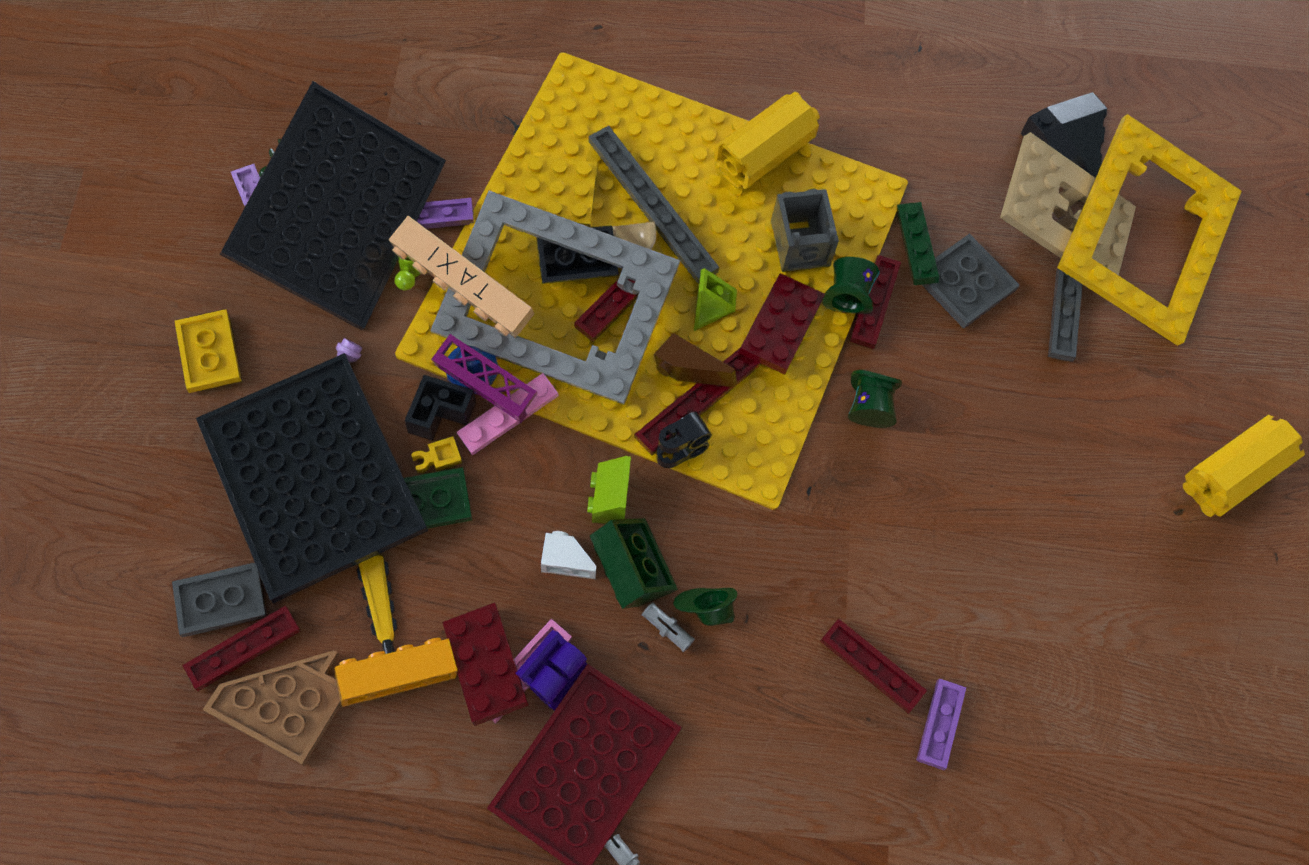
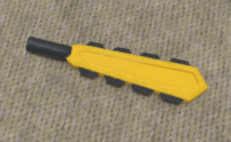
M376 555L359 563L356 571L359 581L364 584L361 588L363 599L369 603L366 611L368 617L373 619V623L370 625L372 634L377 636L382 644L385 654L395 652L393 640L395 637L394 632L398 628L396 619L392 618V614L395 612L394 602L389 599V596L392 594L391 582L387 581V576L390 574L388 562L384 561L383 556Z

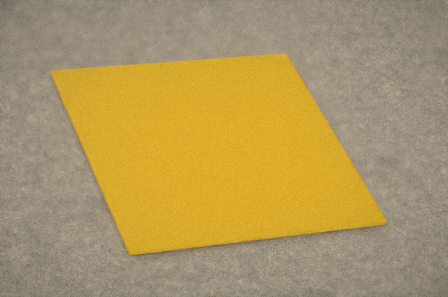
M563 52L558 55L473 210L474 223L464 226L453 249L462 255L488 191L519 201L525 155L597 162L591 227L610 225L613 227L650 222L589 143L590 135L610 126L719 266V272L715 275L737 289L735 312L694 331L699 284L680 261L625 404L617 403L546 376L559 396L533 414L658 464L656 460L657 452L651 455L634 438V434L696 383L677 381L670 376L662 375L656 368L655 352L674 333L723 362L741 347L780 273L822 293H826L834 285L833 264L837 259L842 257H859L875 263L897 212V204L901 202L908 181L905 178L807 143L747 189H744L743 185L736 188L721 174L719 169L722 167L720 161L716 163L714 151L718 143L749 122L748 120ZM810 189H826L839 240L831 265L829 267L782 272L771 224L777 194L789 191L795 193ZM807 221L789 223L790 229L809 227ZM505 225L485 270L487 275L532 307L534 315L518 334L519 337L586 361L592 345L599 347V350L604 353L608 351L616 353L636 300L594 342L574 328V322L619 279V276L542 284L537 238ZM656 230V241L651 250L678 259ZM618 267V272L620 276L622 268ZM433 282L401 340L395 355L401 361L447 379L446 373L436 367L431 360L446 338L436 335L430 330L448 287L444 291ZM822 301L786 374L784 375L763 364L700 415L712 434L708 440L709 448L701 455L670 469L769 509L776 510L779 507L856 313L829 310L823 305ZM471 305L466 317L492 327L496 325L489 318L484 321L473 312L476 308ZM452 343L444 355L448 357L458 346ZM496 357L498 366L525 384L541 375L538 372ZM497 374L495 381L490 386L493 388L505 387L504 377ZM508 380L509 386L515 385L514 383ZM519 389L510 390V394H513ZM505 391V392H500V393H502L503 395H505V396L507 397V392H506V391ZM664 452L663 458L668 457L671 460L674 453Z

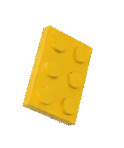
M227 309L175 320L183 374L188 393L242 381Z

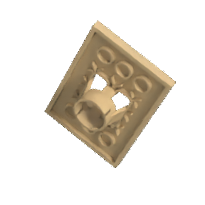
M1030 132L1023 137L1000 218L1061 258L1071 237V230H1074L1082 211L1080 209L1073 215L1070 206L1078 200L1083 203L1086 202L1096 178ZM1060 187H1062L1063 189H1065V190H1063L1061 193H1059V188H1060ZM1119 194L1092 255L1094 260L1117 275L1120 273L1136 209L1135 205ZM1054 212L1056 218H1060V217H1062V216H1064V215H1065V217H1063V218H1061V219H1058V220H1057L1058 223H1057L1056 221L1053 220V218H1052V213Z

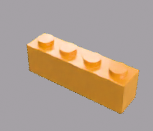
M432 638L425 641V645L413 647L412 644L397 648L396 652L385 654L384 651L370 654L367 659L357 661L356 658L341 661L339 666H335V678L342 707L455 679L457 668L449 639Z

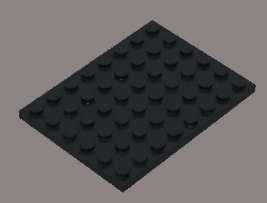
M312 81L219 255L350 325L363 330L398 261V256L392 251L394 247L390 243L389 238L407 216H410L417 222L446 160Z
M345 353L196 418L272 603H276L428 531Z

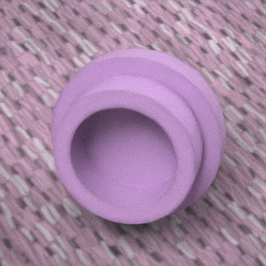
M344 338L336 346L337 356L345 353L349 363L356 362L361 357L362 347Z

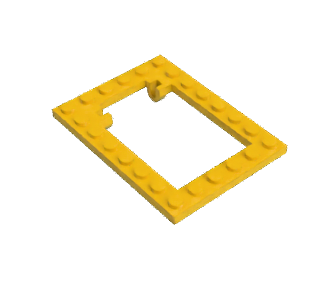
M1127 114L1119 123L1057 268L1175 345L1183 344L1242 191ZM1149 160L1196 191L1188 199L1184 209L1202 218L1168 307L1092 258L1127 172L1134 176H1140L1147 169L1144 163Z

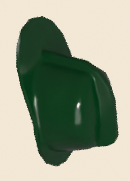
M694 588L678 594L674 598L673 605L680 611L695 613L700 621L707 626L732 623L735 619L733 602L737 598L738 593L733 588Z

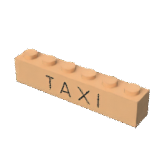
M410 216L406 217L389 238L390 243L394 247L392 251L403 260L408 257L414 262L412 266L423 275L428 272L434 277L432 281L444 291L448 287L455 293L453 297L464 306L469 303L476 308L473 312L481 319L486 321L489 318L496 323L494 328L502 335L507 337L510 334L516 338L533 317L532 307Z

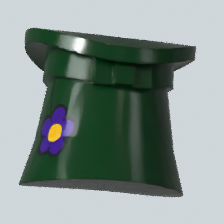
M842 257L837 259L833 264L834 285L826 291L823 305L827 309L837 312L871 313L873 311V302L869 297V293L880 274L878 266L867 259L859 257Z
M866 370L853 371L851 374V385L856 391V395L848 414V419L854 423L875 428L894 426L897 420L893 395L895 390L902 386V380Z

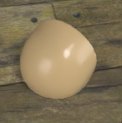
M655 222L613 226V234L620 239L652 249L656 241Z

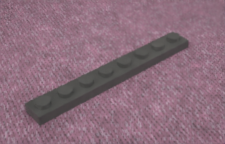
M610 126L590 135L589 143L648 220L655 222L658 233L694 280L699 284L700 272L704 268L714 275L718 273L719 266Z

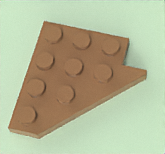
M333 650L219 684L203 708V711L304 766L341 706L336 679L327 675L339 654Z

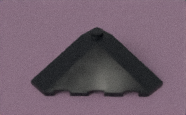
M1091 92L1048 106L1031 115L1020 134L1024 137L1031 132L1096 178L1102 163V154L1100 152L1101 145L1104 142L1105 127L1103 124L1104 118L1107 116V107Z

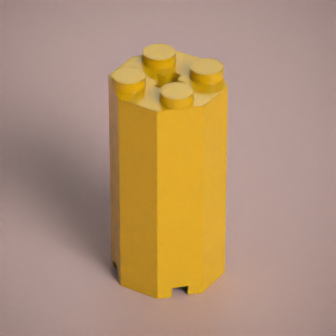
M798 92L784 95L715 146L714 159L716 163L720 161L722 167L719 169L721 174L734 187L739 188L743 185V188L747 189L816 137L819 128L817 120L820 118L818 111L807 104Z
M1267 415L1185 475L1186 482L1183 483V489L1200 505L1205 515L1221 517L1305 455L1304 449L1300 451L1299 445L1303 443L1302 437L1287 420L1279 419L1274 421L1271 420L1274 416Z

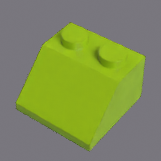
M623 456L598 463L597 472H592L590 488H595L594 497H589L587 513H592L593 523L606 524L610 520L625 519L631 456Z

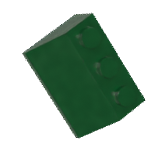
M645 518L610 520L590 535L594 550L600 558L605 575L609 579L616 599L622 609L640 607L678 590Z

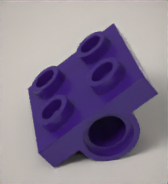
M552 630L515 674L548 708L555 711L586 667L587 658L557 631Z

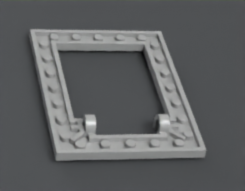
M488 191L462 256L485 272L505 225L622 268L616 285L628 293L635 295L639 293L616 353L611 351L604 353L599 350V347L592 345L586 361L519 336L514 338L508 334L506 337L494 327L466 317L471 305L467 303L464 306L453 297L455 293L449 288L430 331L444 338L451 334L468 346H475L481 351L540 374L544 373L548 377L624 405L679 267L680 260Z

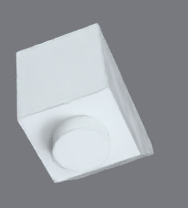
M562 531L546 533L541 559V572L596 579V565L573 536H568V533Z

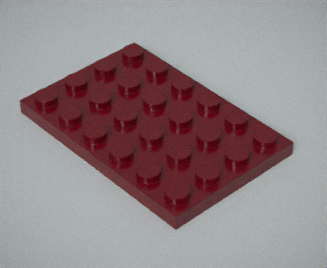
M587 664L491 801L487 810L564 865H593L682 727Z

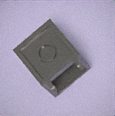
M810 189L804 192L793 193L789 191L777 194L771 224L782 272L829 267L839 240L827 190ZM808 222L809 227L790 229L789 223Z

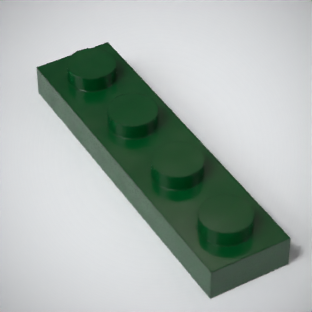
M922 203L897 204V215L913 285L939 283V273Z

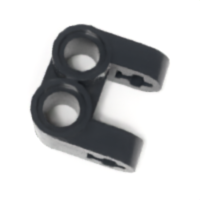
M698 412L689 413L661 430L658 440L659 447L656 454V460L660 466L673 468L701 455L709 448L708 440L712 434ZM669 435L671 439L666 441V436ZM664 452L674 453L671 460L668 457L663 458Z

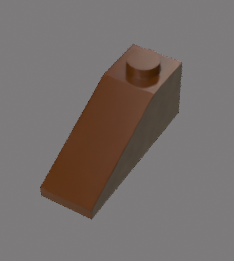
M674 333L654 354L657 370L662 375L670 376L677 381L735 387L737 384L734 368Z

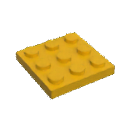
M525 155L519 202L591 228L597 162Z

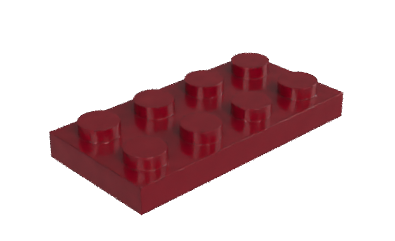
M780 273L742 343L739 354L785 375L823 301L825 293Z
M495 602L442 622L446 637L450 641L457 674L474 726L529 706L521 679L515 674L518 669Z

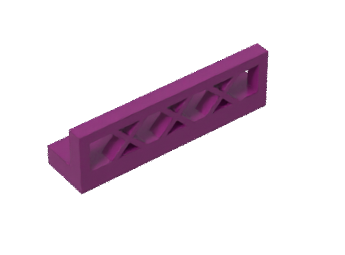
M449 334L431 359L436 367L469 389L474 390L475 393L520 423L527 416L525 410L537 395L536 390L451 334ZM453 343L461 348L462 358L449 359L444 354ZM479 360L483 364L484 372L470 373L467 362ZM458 363H463L464 368L458 365ZM486 366H488V367L491 368L492 370H491V371H487V367H486ZM500 374L504 377L505 387H491L488 376ZM485 377V382L479 378ZM508 380L514 383L515 385L509 386ZM523 389L529 394L522 404L518 405L511 400L510 390ZM505 391H506V392H507V397H506L505 395H503L502 393H500V392H505Z

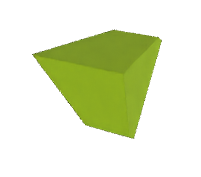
M705 268L701 269L694 331L735 312L737 289Z

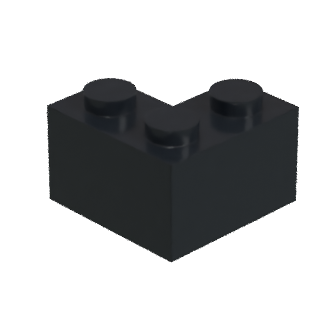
M423 375L404 420L408 433L433 441L442 418L467 425L476 404L474 390Z

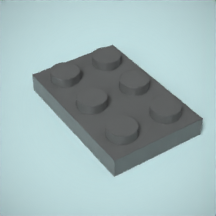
M255 562L172 581L179 635L182 638L263 619L267 616L262 580Z

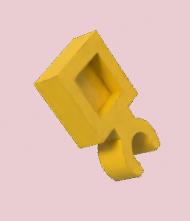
M454 436L428 444L429 452L415 451L411 454L413 461L418 459L424 460L423 464L415 466L417 473L426 472L432 465H435L436 471L462 464Z

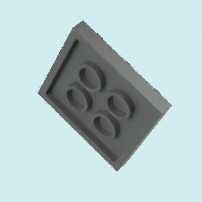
M970 233L935 258L939 273V283L923 284V287L963 329L1014 293L1020 286Z

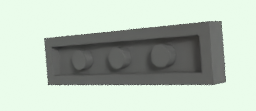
M1060 269L1056 271L1048 357L1073 362L1077 351L1082 284Z

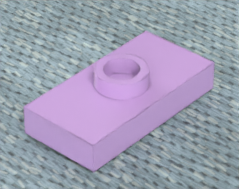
M254 164L231 171L244 206H246L260 179Z

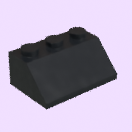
M612 225L591 227L614 236ZM536 237L542 284L619 276L617 266Z

